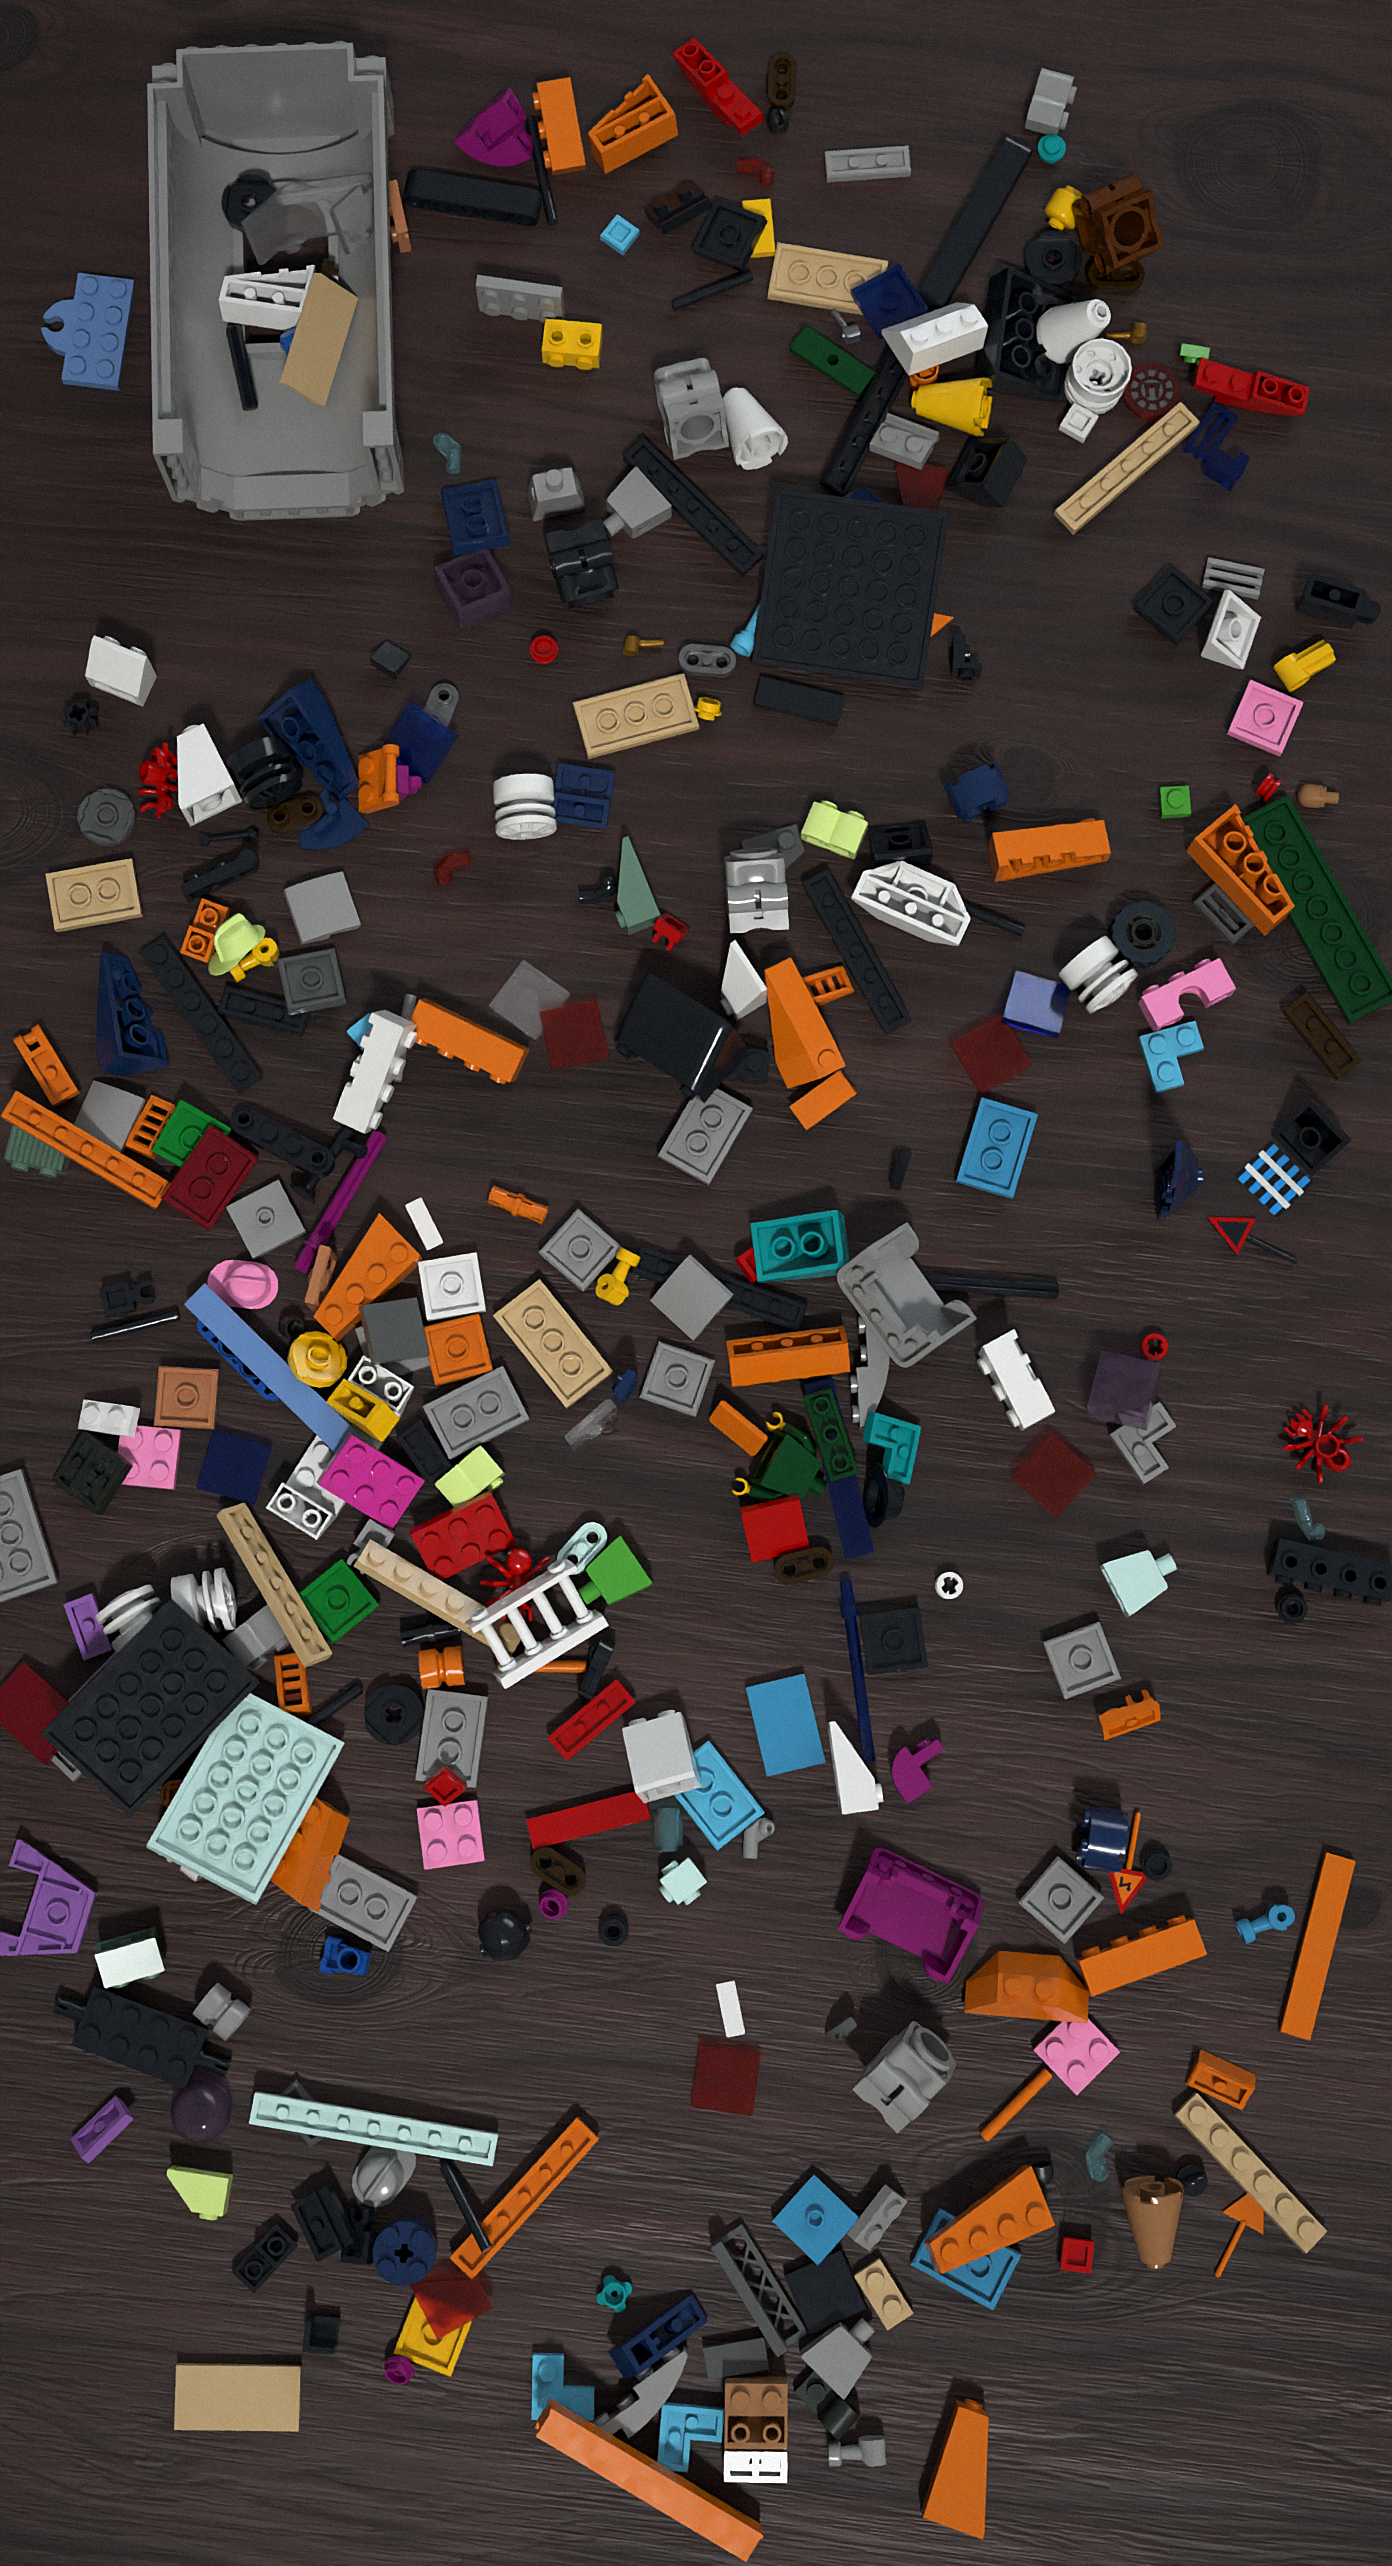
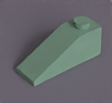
M629 836L624 837L622 842L617 896L618 911L614 912L619 927H625L628 935L655 925L657 919L661 917Z

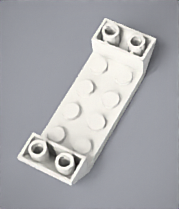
M364 1355L347 1380L382 1400L399 1418L414 1389V1386L379 1364L372 1365L371 1360ZM343 1417L371 1446L380 1450L387 1437L383 1442H380ZM318 1436L315 1437L287 1483H281L266 1507L316 1540L320 1538L335 1520L346 1503L316 1483L335 1455V1452Z

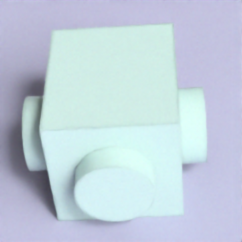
M687 1857L680 1864L674 1860L661 1870L664 1876L660 1878V1882L663 1885L658 1889L669 1903L675 1900L678 1905L682 1901L688 1905L701 1895L698 1889L706 1884L707 1880L692 1860Z

